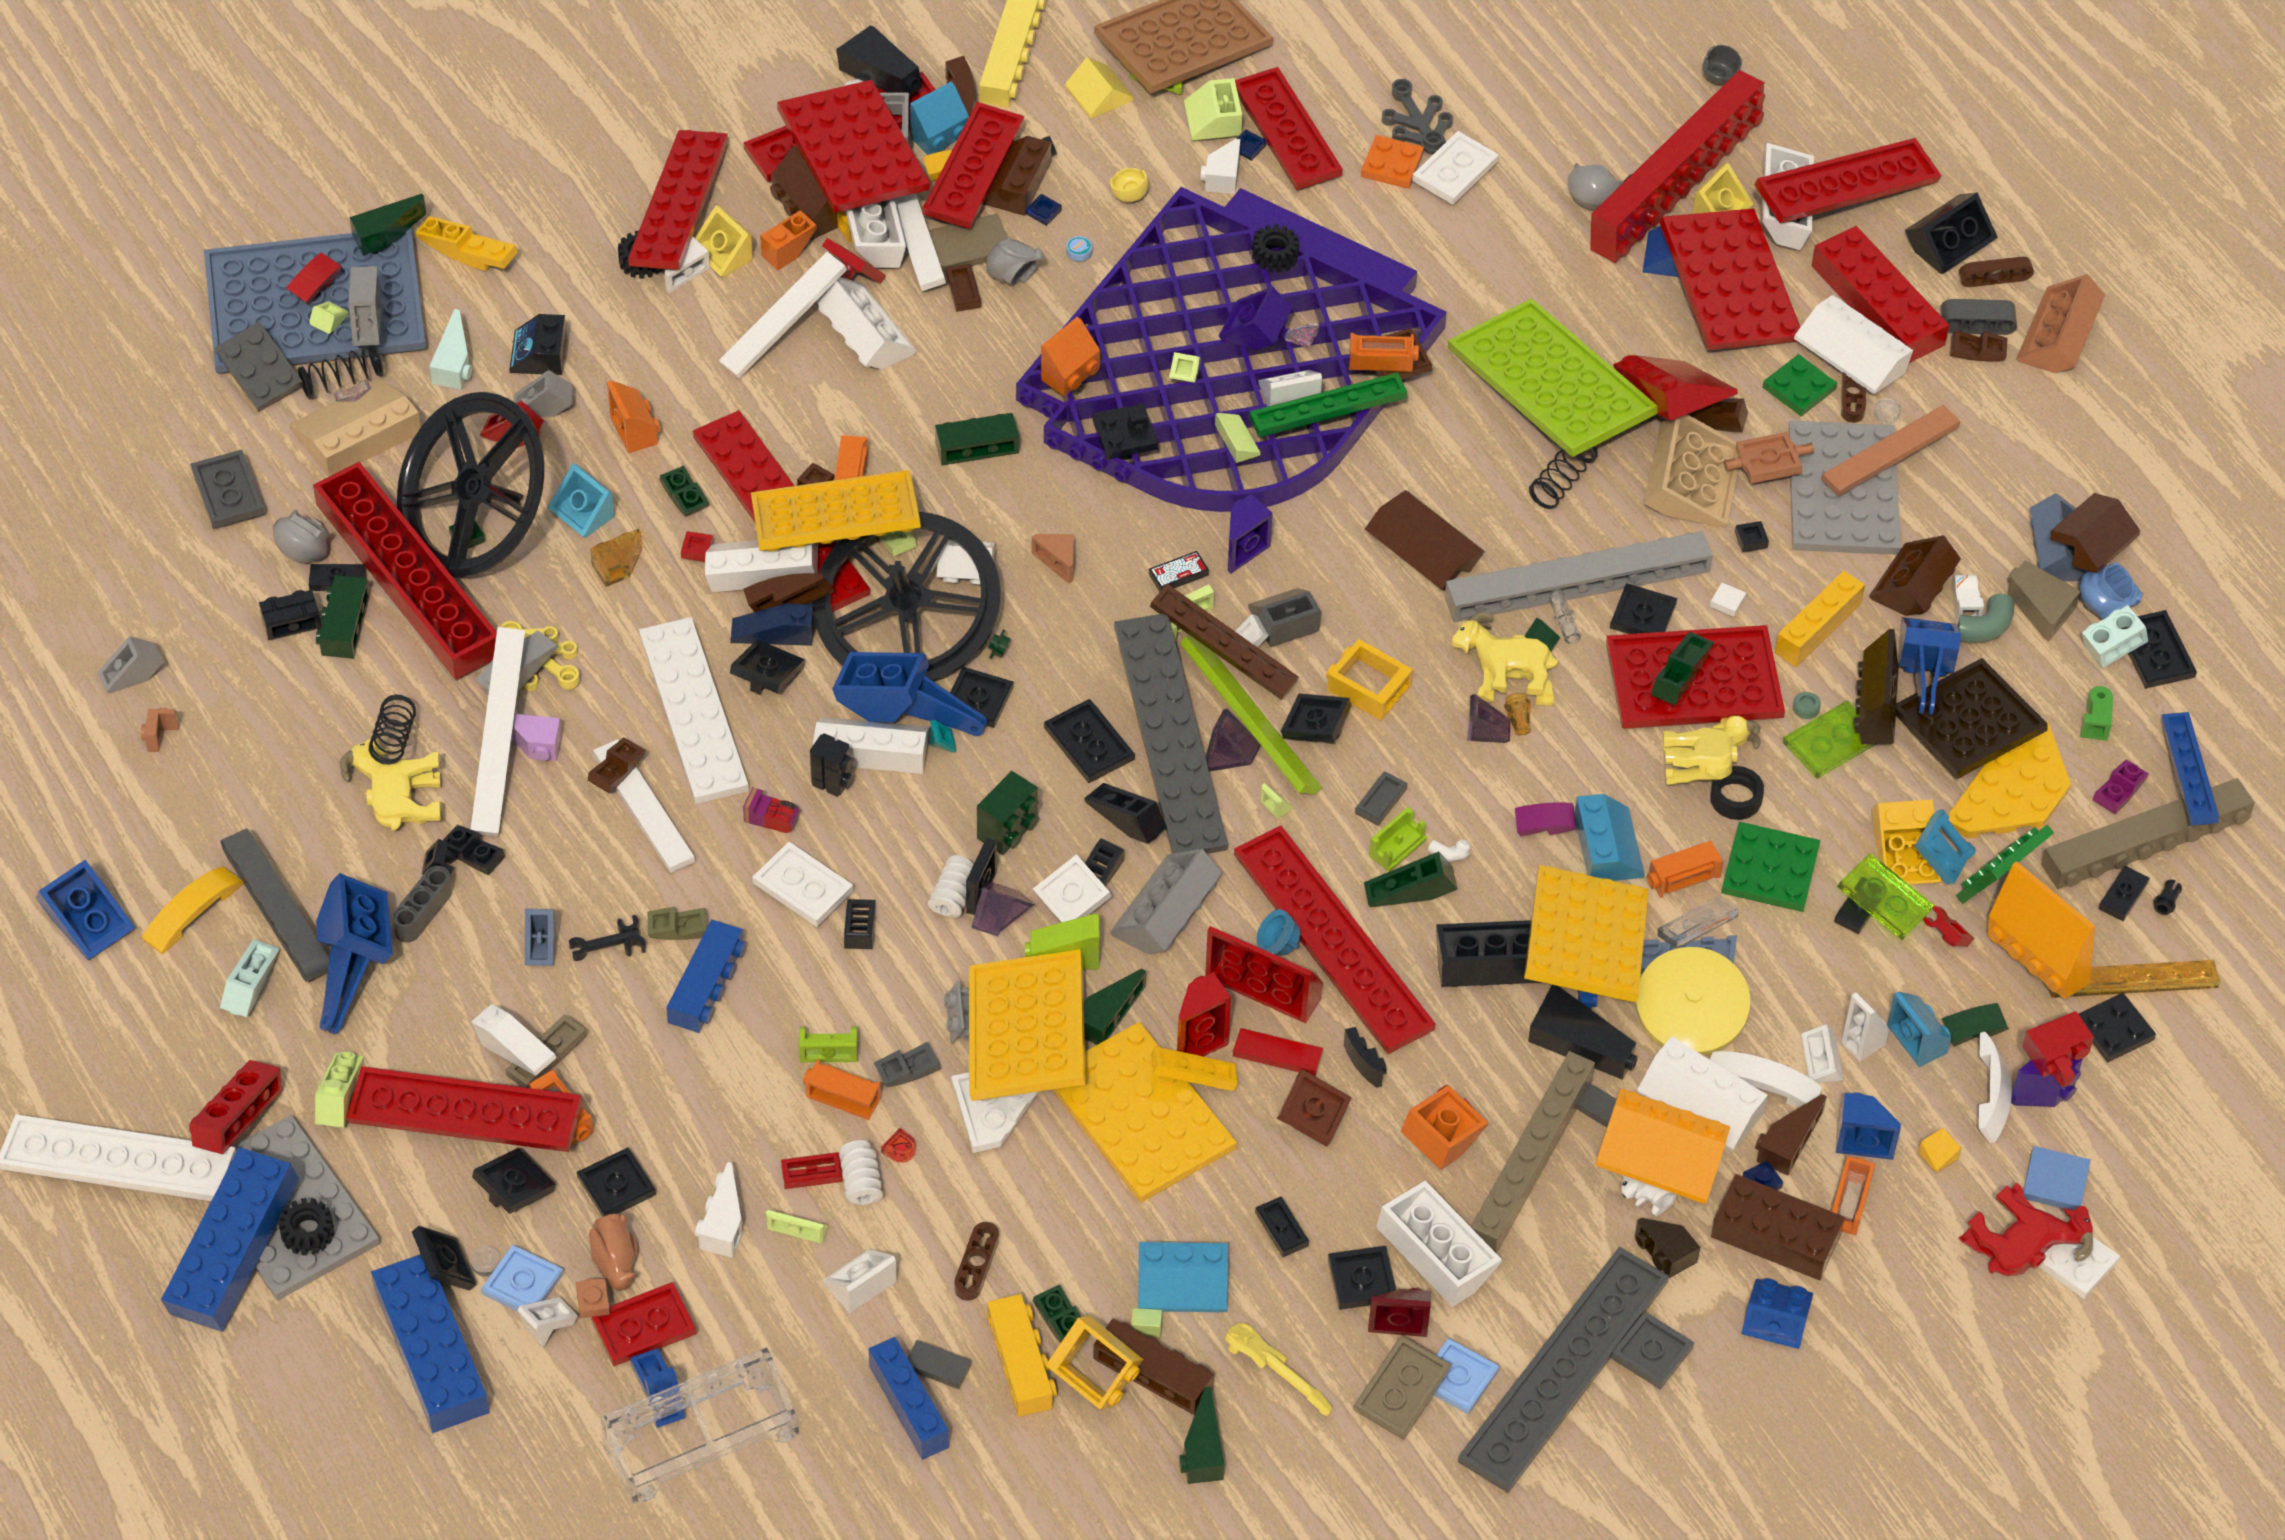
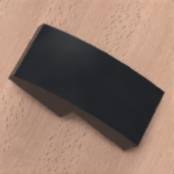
M458 824L443 839V841L448 842L447 849L455 853L457 859L487 875L505 857L502 848L482 841L478 832Z
M1356 1027L1345 1029L1343 1045L1351 1062L1369 1083L1376 1088L1382 1087L1383 1075L1387 1073L1384 1059L1378 1057L1375 1048L1367 1049L1364 1037H1359Z

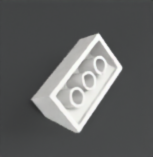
M1770 143L1765 144L1764 176L1814 164V156ZM1763 199L1762 222L1775 243L1801 250L1812 232V215L1779 223Z
M894 199L846 210L855 250L875 268H900L906 244Z
M840 277L816 301L819 305V311L829 317L833 322L831 324L832 327L844 336L846 345L856 351L859 355L858 360L864 366L884 369L917 352L864 284Z
M1834 295L1825 299L1814 308L1794 337L1795 340L1842 373H1846L1848 377H1851L1852 380L1864 388L1866 387L1873 394H1876L1906 373L1913 352L1908 346Z
M758 540L712 544L706 551L705 576L711 592L743 590L755 583L789 574H818V543L807 544L800 548L793 546L784 547L770 552L766 550L759 551Z
M820 717L816 722L813 745L823 733L834 737L835 741L839 739L850 745V756L854 758L853 768L923 774L930 727Z
M1672 1036L1654 1057L1637 1089L1639 1095L1656 1101H1662L1673 1107L1691 1111L1696 1115L1730 1126L1724 1148L1731 1152L1738 1147L1764 1115L1768 1097L1764 1092Z
M1426 1180L1381 1207L1376 1228L1451 1307L1473 1295L1502 1262V1259Z

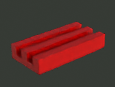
M839 1152L781 1159L785 1189L843 1182ZM831 1163H834V1165H830V1166H822V1167H817V1166H816V1165H823V1164H831ZM806 1167V1169L788 1171V1169Z

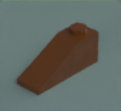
M1819 1095L1772 1124L1767 1134L1762 1133L1755 1146V1149L1759 1150L1756 1162L1788 1176L1824 1112L1827 1096Z

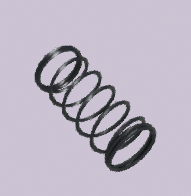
M374 345L364 346L362 349V361L357 353L351 350L348 355L349 366L342 356L336 355L335 370L328 360L323 359L321 365L322 375L312 363L308 366V373L303 366L298 367V374L303 383L302 388L307 398L315 397L311 380V366L317 371L326 393L329 392L324 373L325 361L333 371L340 389H342L338 372V357L345 364L353 384H356L351 365V353L358 359L367 380H369L365 364V349L368 350L376 375L378 377L383 376V366Z
M1596 446L1592 447L1594 455L1588 449L1592 458H1585L1580 454L1575 456L1584 463V470L1576 469L1566 460L1564 456L1566 451L1564 449L1557 452L1554 460L1547 464V469L1542 470L1539 478L1535 479L1529 486V493L1534 502L1543 508H1556L1559 504V499L1565 497L1564 490L1572 488L1571 481H1578L1580 479L1579 472L1587 470L1586 463H1593L1598 457ZM1562 453L1564 460L1557 459V456ZM1556 461L1568 464L1570 468L1576 471L1577 478L1570 479L1561 472ZM1555 462L1557 469L1549 468V466ZM1549 470L1559 472L1569 481L1570 487H1561L1552 479ZM1547 471L1549 478H1543L1542 474ZM1541 479L1553 482L1555 486L1561 489L1562 496L1558 497L1555 489L1549 484L1542 482ZM1534 485H1541L1549 496L1555 498V505H1547L1541 502L1534 492Z
M390 695L381 704L380 713L369 742L371 757L381 764H395L404 755L411 726L416 716L414 703L404 695ZM393 700H403L411 705L413 715L406 707L401 705H390L385 708L384 706ZM400 707L409 713L411 719L398 712L384 713V711L388 708ZM390 714L399 715L406 719L407 722L402 723L398 720L388 719L386 716ZM386 722L389 723V724H391V725H393V726H398V727H402V726H403L405 729L399 730V729H397V728H395V727H389V726L386 724ZM390 729L391 731L399 732L402 736L398 737L383 730ZM381 736L396 739L400 744H389L382 740ZM378 738L387 746H401V749L394 752L386 751L377 744L376 739ZM373 741L378 749L385 753L397 754L401 752V754L395 759L383 758L374 750Z

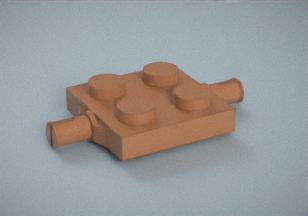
M1787 432L1736 442V451L1739 457L1724 460V466L1726 471L1742 468L1746 472L1751 484L1802 474V464L1799 456L1813 454L1814 447L1812 442L1796 445L1791 441Z

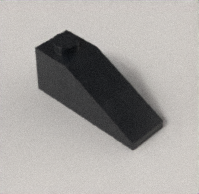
M1102 783L1084 798L1090 807L1127 836L1146 844L1155 840L1167 828L1157 802L1106 783Z

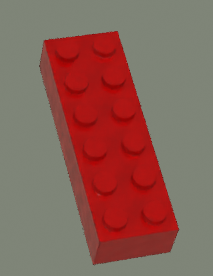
M1857 226L1815 245L1811 266L1848 306L1912 349L1913 352L1909 363L1945 346L1949 324Z

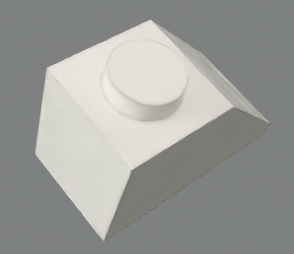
M1234 139L1208 155L1207 166L1202 165L1200 181H1205V192L1235 194L1240 156V139Z
M693 236L680 270L665 269V286L668 293L710 268L709 251Z

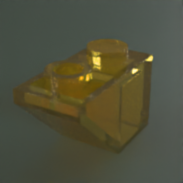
M639 528L590 548L592 566L605 587L630 578L643 549Z

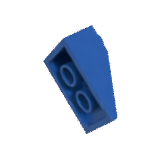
M86 860L39 890L36 895L37 901L51 920L88 961L135 929V926Z

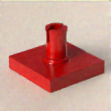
M827 238L823 243L822 247L840 258L841 262L845 265L847 270L841 275L842 278L851 280L856 272H861L880 284L886 275L831 239Z

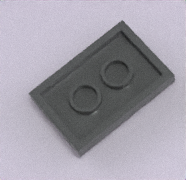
M260 321L215 347L216 354L258 412L303 386L302 380Z
M242 450L190 464L213 529L265 514Z

